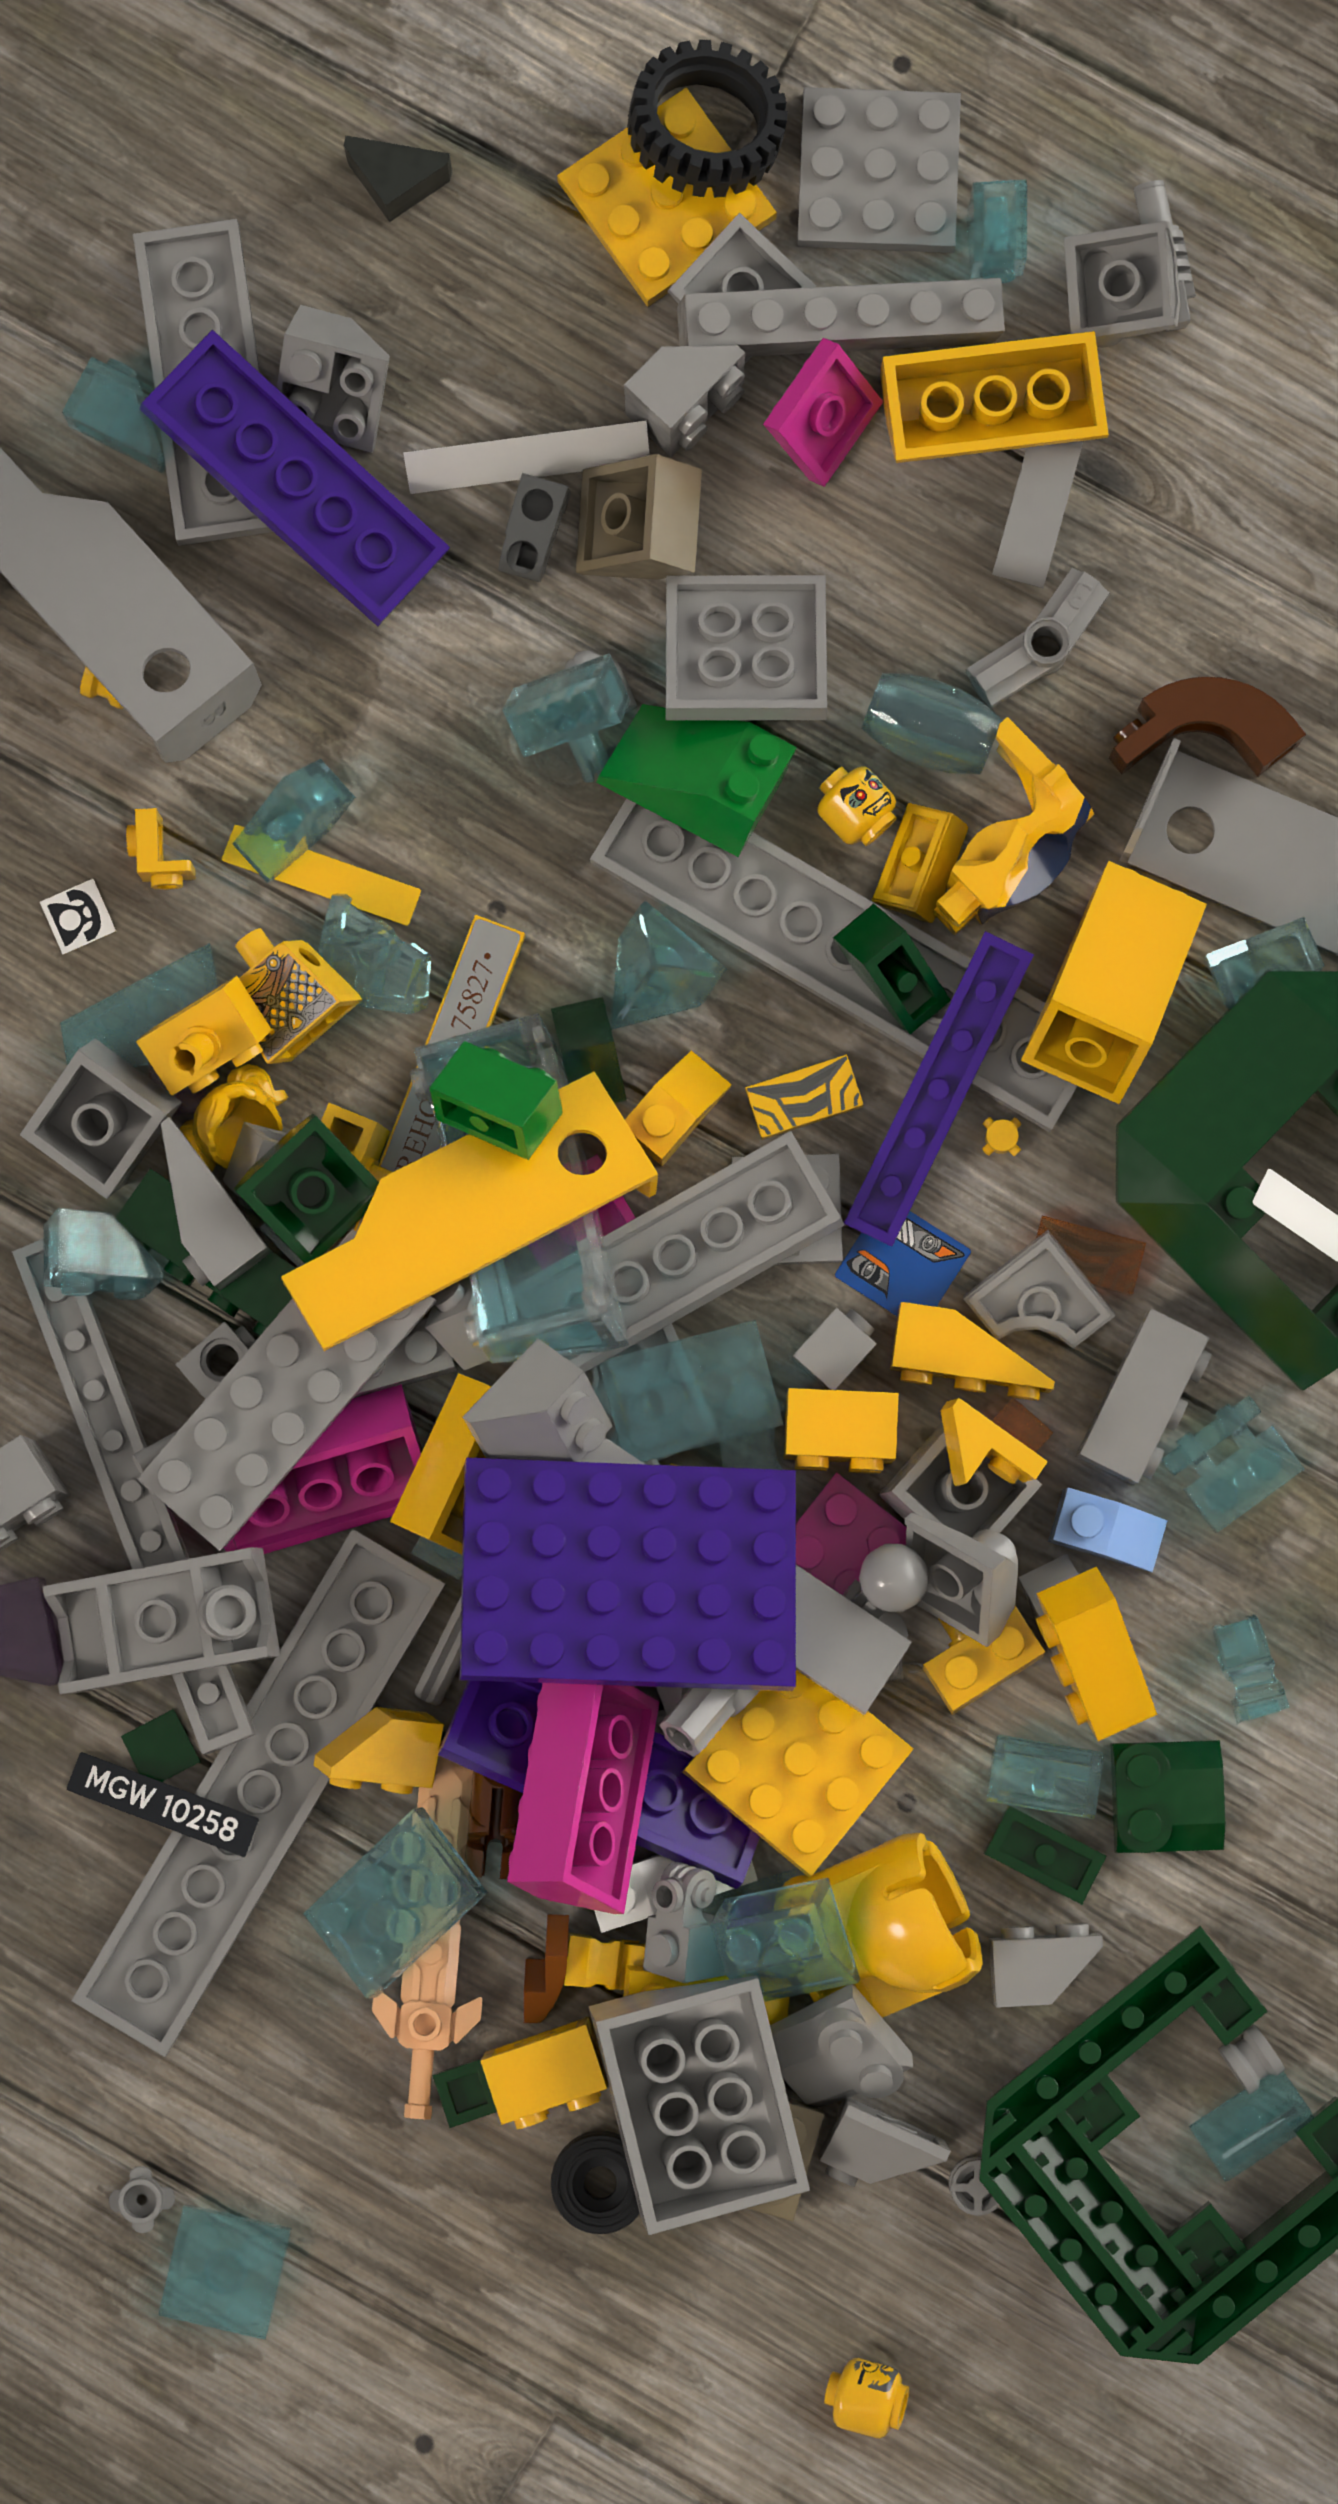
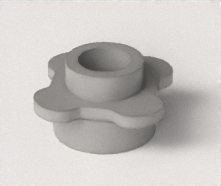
M137 2166L131 2170L130 2180L125 2186L111 2193L109 2205L114 2212H120L126 2220L132 2222V2228L136 2232L147 2233L153 2229L155 2225L154 2219L159 2213L173 2206L175 2194L170 2187H162L152 2178V2171L148 2167ZM140 2194L147 2197V2202L144 2205L137 2202V2197Z

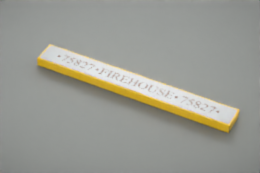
M478 915L474 916L380 1160V1167L394 1172L446 1145L452 1127L436 1119L429 1087L464 1041L483 1048L526 937L524 932ZM363 1217L355 1225L354 1230L356 1232L359 1229Z

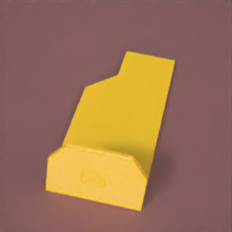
M595 1071L558 1089L563 1113L529 1160L468 1134L382 1177L354 1239L281 1276V1280L323 1351L336 1346L634 1189H637V1191L649 1198L656 1195L658 1173ZM576 1133H587L597 1137L603 1143L607 1154L602 1167L594 1173L587 1175H577L566 1170L559 1161L558 1149L567 1137Z

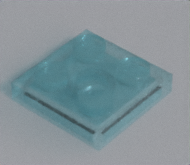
M185 2204L180 2218L158 2315L265 2340L270 2327L292 2228Z

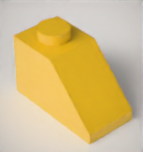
M691 1050L653 1086L627 1116L625 1121L642 1149L663 1166L731 1088L732 1084Z

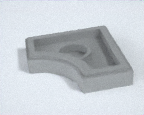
M1049 1230L1045 1231L963 1296L965 1302L996 1340L1015 1331L1037 1329L1057 1335L1074 1349L1115 1317L1113 1309Z

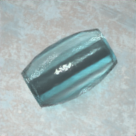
M882 673L861 729L885 749L920 766L946 773L981 775L1002 718L976 697L945 682L915 674Z

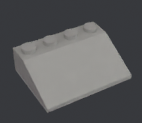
M757 1975L644 1991L588 2006L640 2217L648 2235L810 2191Z

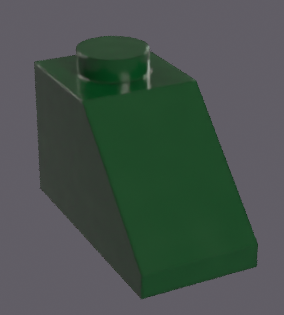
M874 903L833 937L857 975L909 1034H912L951 1001L906 930Z

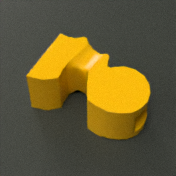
M568 1933L567 1969L563 1985L589 1988L598 1984L604 1985L609 1990H624L626 1965L643 1966L645 1944H640L639 1941L612 1939L608 1943H604L592 1936Z

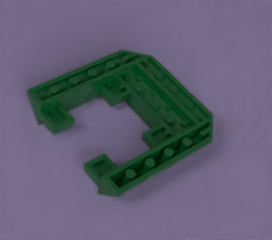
M1265 971L1117 1123L1116 1203L1300 1390L1304 1391L1338 1369V1284L1311 1311L1241 1239L1265 1215L1264 1211L1252 1203L1260 1185L1242 1167L1314 1093L1338 1117V971Z
M1201 1926L1194 1929L986 2100L979 2171L980 2182L1120 2356L1197 2365L1338 2250V2097L1336 2096L1293 2130L1325 2172L1242 2241L1209 2201L1168 2235H1165L1098 2152L1140 2117L1139 2113L1108 2076L1110 2072L1191 2006L1225 2046L1268 2012Z

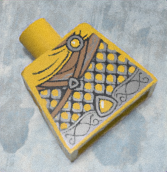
M258 928L246 934L235 945L237 951L250 967L239 979L272 1029L259 1042L263 1049L261 1055L267 1064L291 1062L363 1000L359 993L303 940L283 941L274 947L263 930Z

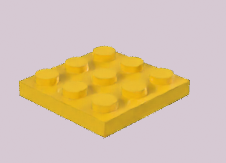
M684 88L657 107L660 123L678 141L695 150L713 153L732 151L687 88ZM625 128L558 174L557 180L646 306L649 307L668 294L670 287L739 213L760 231L776 220L777 212L757 184L753 186L748 182L746 190L735 194L729 186L726 197L714 198L712 187L707 188L704 197L693 196V185L686 184L683 193L672 189L674 178L671 176L661 183L653 177L655 165L646 170L639 162L641 152L634 153L630 144L631 135H628V128Z
M796 1670V1687L793 1691L760 1690L742 1711L725 1722L721 1727L722 1729L707 1744L708 1746L696 1755L682 1772L806 1876L811 1877L914 1748L869 1711L865 1715L861 1714Z

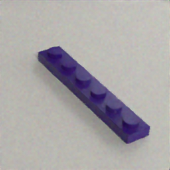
M986 931L984 932L844 1224L891 1247L894 1245L1034 954Z

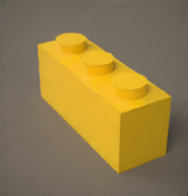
M1097 1566L1036 1593L1044 1615L1036 1618V1622L1048 1648L1057 1647L1059 1654L1050 1657L1063 1687L1068 1685L1072 1687L1073 1692L1065 1695V1699L1078 1726L1087 1722L1097 1741H1100L1156 1716L1157 1712L1116 1598Z

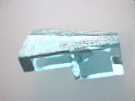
M333 894L327 909L318 954L361 996L363 1000L356 1006L412 1014L427 1009L431 955L416 944L407 943L399 939L394 928L380 918L373 920L350 904L352 898L347 894Z

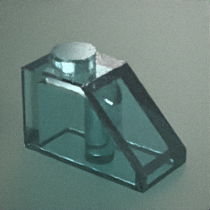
M1027 179L973 182L967 212L970 278H1001L1002 284L1014 280L1015 276L1023 275L1027 260Z
M91 357L62 411L68 426L163 473L166 467L164 453L154 422L139 410L141 403L146 397L139 380L136 379L137 373L118 360L109 358L107 364Z
M319 759L283 777L233 842V845L268 883L274 880L326 835L356 797L322 759Z

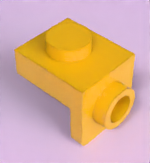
M157 808L135 809V825H127L126 842L128 856L136 857L137 874L142 881L151 882V888L170 890L182 888L183 880H195L196 870L190 860L164 861L163 818Z

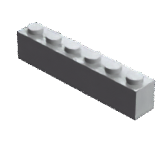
M1001 278L684 294L677 306L680 346L738 345L745 352V357L813 353L822 338L839 344L845 352L992 344L1005 332Z

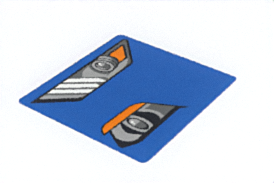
M910 1211L892 1247L861 1232L836 1271L835 1277L897 1316L901 1302L937 1307L969 1257L971 1250Z

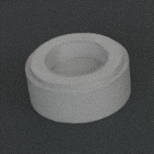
M222 1585L213 1588L204 1595L199 1604V1623L205 1633L216 1640L230 1641L243 1637L250 1631L256 1619L254 1600L246 1590L239 1586Z

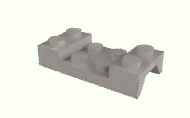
M250 1547L43 1586L44 1598L58 1620L64 1664L58 1682L60 1695L75 1694L124 1685L125 1683L281 1656L263 1548ZM222 1585H235L243 1588L251 1595L256 1606V1619L250 1631L243 1637L230 1641H220L210 1637L202 1629L198 1619V1608L204 1595L211 1589Z

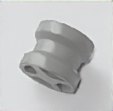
M1254 2024L1244 2031V2036L1235 2044L1229 2043L1227 2046L1222 2045L1218 2048L1222 2058L1249 2095L1259 2089L1260 2080L1268 2075L1277 2076L1286 2070L1269 2042Z
M970 2156L956 2163L950 2172L948 2181L950 2194L957 2206L967 2214L976 2216L990 2214L999 2207V2204L979 2180L981 2157Z

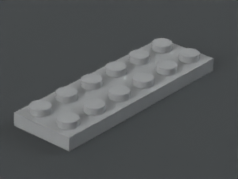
M230 219L133 234L154 389L211 330H214L260 373L238 220ZM160 429L175 537L178 546L273 532Z
M789 1131L513 1287L511 1292L513 1301L535 1340L539 1338L586 1372L822 1239L845 1224L792 1131Z
M352 1229L337 1247L354 1239L357 1232ZM429 1296L336 1346L323 1351L292 1298L137 1480L214 1547L222 1551L437 1301L432 1296Z

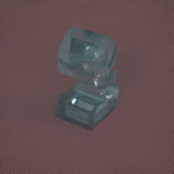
M1255 1614L1248 1615L1246 1620L1222 1626V1624L1214 1625L1212 1629L1218 1651L1216 1656L1222 1673L1228 1682L1233 1683L1236 1691L1234 1700H1231L1236 1723H1244L1290 1708L1284 1687L1275 1677L1273 1671L1275 1662L1270 1655L1268 1643Z

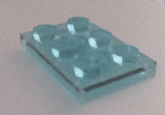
M756 1320L612 1357L599 1364L620 1446L643 1463L650 1459L667 1457L784 1425Z
M421 1807L412 1809L303 1914L365 1998L371 1999L378 1997L488 1892L426 1810Z

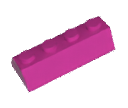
M402 1384L353 1398L224 1548L225 1551L229 1552L254 1547L263 1548L264 1554L393 1516L423 1451Z
M542 1684L537 1700L538 1712L533 1740L528 1750V1768L523 1796L519 1801V1818L515 1841L509 1857L507 1882L540 1899L611 1914H624L659 1701L634 1686Z

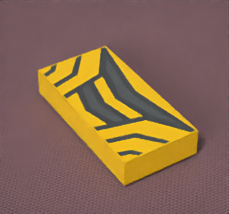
M847 1054L745 1087L761 1140L864 1106Z

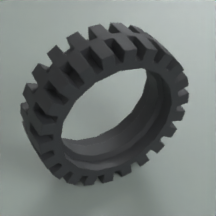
M690 40L680 42L676 52L669 46L660 51L658 59L653 56L646 63L644 71L641 70L630 102L627 124L628 135H631V147L634 153L641 152L639 162L646 170L655 165L653 177L661 183L669 176L673 177L672 189L683 193L686 184L693 185V196L704 197L708 187H712L714 198L726 197L729 186L735 194L746 190L748 182L754 186L762 180L764 172L768 174L780 150L788 111H785L787 104L785 94L779 93L781 84L775 75L767 78L769 68L761 60L754 66H751L752 54L742 49L737 57L731 55L732 44L721 42L718 51L712 50L711 40H699L696 50L693 49ZM698 84L720 88L740 99L751 111L757 123V134L751 143L739 150L722 153L695 150L675 139L660 123L657 114L658 102L662 96L679 87Z

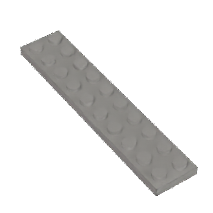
M627 798L590 858V863L924 1058L950 1002L912 1034H909L857 975L833 939L837 933L874 902L754 832L740 856L737 857ZM875 904L906 930L950 1000H952L971 959ZM1018 987L971 1087L1044 1130L1051 1132L1078 1086L1021 1061L1045 1003Z
M351 1530L280 1649L281 1656L274 1659L246 1706L256 1735L222 1748L195 1792V1795L259 1819L246 1856L236 1855L172 1831L72 1998V2002L163 2057L168 2055L329 1784L330 1778L313 1766L315 1754L374 1708L447 1584L356 1530Z

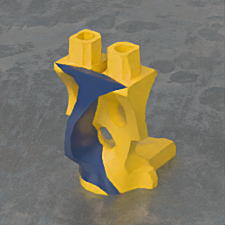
M1006 717L999 724L996 734V740L999 743L997 752L1019 775L1030 802L1032 813L1022 818L996 822L979 831L969 842L962 857L952 868L946 885L948 891L937 900V907L933 913L953 935L959 933L974 918L982 925L988 922L994 915L1019 906L1041 894L1059 876L1070 860L1072 843L1076 833L1094 816L1092 807L1072 783L1066 771L1059 764L1055 765L1009 717Z

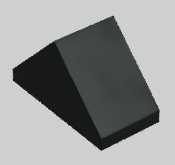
M345 136L344 149L348 165L389 222L451 180L452 166L450 153Z

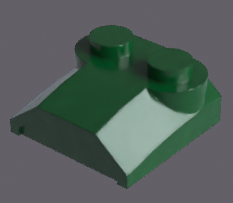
M311 1114L292 1128L262 1156L234 1187V1191L306 1264L323 1255L365 1215L379 1182L315 1114Z
M1220 1740L1110 1743L1115 1853L1224 1850L1226 1821L1224 1770Z

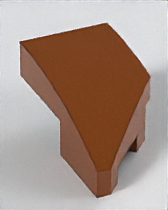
M547 1914L545 1959L525 1960L524 2023H541L551 2011L560 1995L567 1969L569 1915Z

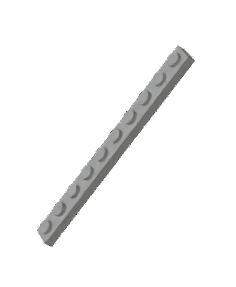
M60 1231L12 1251L131 1568L138 1569L190 1559L171 1508L137 1480L141 1473L135 1466L132 1455L146 1448L147 1445L67 1235ZM230 1665L172 1675L202 1755L210 1754L256 1735Z

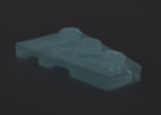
M206 944L60 1022L67 1065L78 1049L95 1038L134 1067L150 1064L136 1041L152 1027L219 987L211 944Z

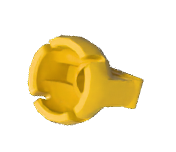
M922 1833L902 1834L884 1842L882 1845L819 1871L811 1877L806 1875L792 1877L780 1889L775 1920L787 1954L813 2002L853 1983L883 2018L932 1996L968 1983L980 1972L983 1965L981 1945L977 1933L968 1927L954 1935L949 1931V1929L967 1921L970 1916V1910L959 1884L942 1853L933 1842L927 1841ZM802 1903L812 1907L814 1912L801 1915L793 1912L790 1906Z

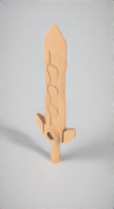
M439 1755L433 1788L419 1787L411 1907L410 1918L406 1928L400 1996L403 2005L401 2008L398 2007L396 2001L378 1988L374 1989L372 2012L389 2037L394 2038L396 2036L398 2042L403 2047L413 2049L408 2103H405L404 2117L431 2120L432 2116L430 2095L434 2050L441 2051L448 2047L452 2041L455 2044L459 2043L481 2020L483 1998L478 1997L458 2007L456 2012H453L451 2008L455 2004L462 1928L460 1925L473 1771Z

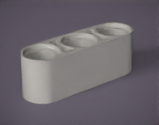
M1077 441L1026 448L992 575L1044 588L1083 442Z

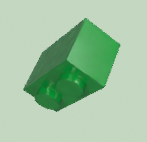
M466 1041L461 1044L429 1087L438 1121L527 1160L531 1158L563 1113L557 1080L553 1079L547 1072L536 1067L529 1069L508 1060L495 1049H483Z

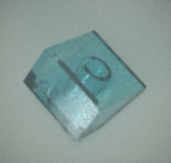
M829 1878L726 1898L710 1924L726 1976L729 1979L757 1975L764 2002L856 1984L860 1980Z

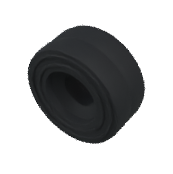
M610 2131L587 2132L571 2140L562 2149L553 2167L551 2193L557 2210L569 2224L587 2233L609 2234L627 2227L640 2215L620 2134ZM602 2166L614 2173L617 2186L611 2195L605 2198H597L586 2190L584 2179L592 2168Z

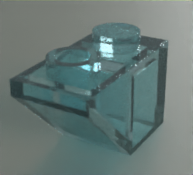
M58 1208L43 1225L44 1287L61 1288V1293L69 1296H85L92 1294L94 1291L114 1292V1297L117 1299L138 1300L149 1295L164 1279V1269L111 1213Z

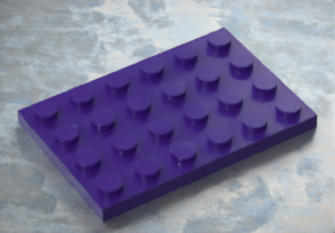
M466 1458L464 1463L460 1680L793 1691L796 1687V1470Z

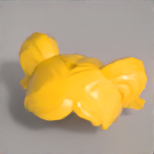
M246 1064L231 1070L227 1077V1083L215 1087L197 1106L194 1118L186 1121L179 1129L211 1172L216 1165L227 1169L244 1122L282 1131V1120L276 1107L285 1102L288 1096L284 1090H274L271 1078L265 1070L257 1065Z

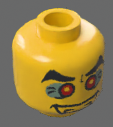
M841 766L819 787L825 795L817 807L818 814L843 842L848 845H854L862 842L865 846L870 845L897 819L892 813L896 806L895 796L865 766L857 767L849 773Z

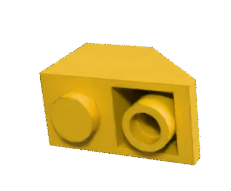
M375 1707L316 1753L313 1766L330 1778L329 1783L331 1785L341 1788L360 1789L362 1781L381 1783V1789L398 1794H412L414 1787L433 1788L444 1724L427 1712Z

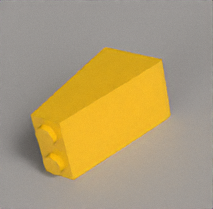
M1108 861L1090 897L1021 1061L1120 1104L1153 1044L1207 904L1181 891L1174 890L1140 875L1134 870Z

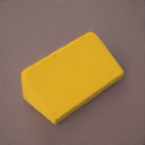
M908 803L872 902L918 920L933 923L936 917L933 913L937 907L936 902L945 893L951 870L956 864L968 831L967 824L953 813Z

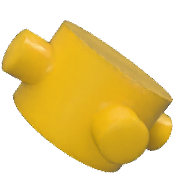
M988 1117L982 1123L987 1129L985 1134L986 1145L982 1148L986 1155L990 1156L993 1152L998 1154L1010 1152L1013 1156H1016L1021 1151V1148L1016 1143L1019 1137L1017 1129L1022 1124L1017 1118L1014 1117L1011 1121L1005 1119L994 1121L991 1117Z

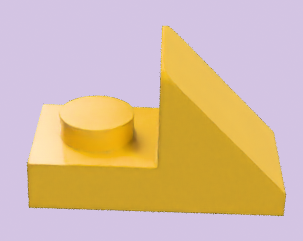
M956 1398L947 1401L941 1409L954 1486L968 1483L985 1456L990 1459L987 1465L988 1468L1012 1484H1015L1017 1479L1022 1483L1036 1480L1047 1464V1460L962 1399Z

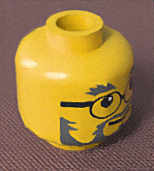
M853 2358L845 2365L842 2373L835 2371L831 2373L824 2403L833 2406V2420L839 2428L881 2439L888 2434L891 2428L899 2430L907 2407L909 2386L902 2385L901 2374L897 2369L861 2358Z

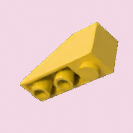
M906 1302L900 1303L890 1370L901 1371L900 1381L932 1385L933 1376L955 1379L954 1389L986 1393L987 1384L1008 1387V1397L1039 1401L1040 1392L1050 1393L1054 1390L1055 1381L958 1311Z

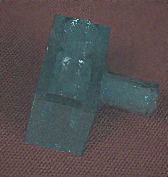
M610 653L513 688L502 711L523 757L568 742L582 773V779L588 783L595 781L593 774L597 773V776H599L609 760L608 753L598 731L621 723L631 700Z

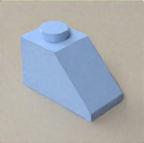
M1068 1487L1062 1491L1048 1542L1152 1573L1167 1520L1128 1505Z

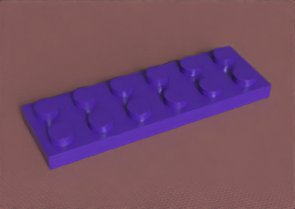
M211 330L141 403L140 411L377 627L450 549L439 536L214 330Z
M468 1681L438 1755L523 1793L528 1768V1750L533 1740L538 1712L537 1700L543 1683ZM655 1732L636 1844L672 1861L708 1870L714 1875L715 1880L738 1889L745 1880L760 1836L682 1772L694 1757L686 1752L678 1751L665 1739L664 1735Z

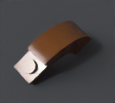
M1193 677L1167 684L1144 697L1137 710L1146 720V723L1143 725L1137 718L1113 737L1117 745L1113 748L1109 759L1122 775L1167 740L1184 733L1201 732L1217 736L1229 743L1240 754L1255 775L1259 777L1298 747L1306 733L1281 704L1249 684L1222 677Z

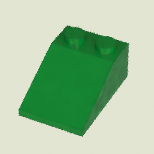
M642 704L598 776L596 783L739 857L779 788L797 747L750 722L739 720H666V708Z

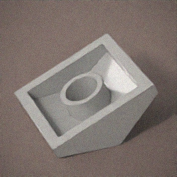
M739 213L670 287L668 293L679 304L684 294L814 288L816 285ZM752 356L745 357V364Z

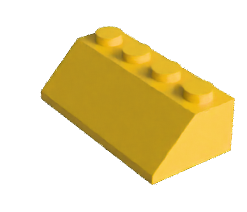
M1095 331L884 356L882 359L880 378L886 425L896 463L1108 438Z

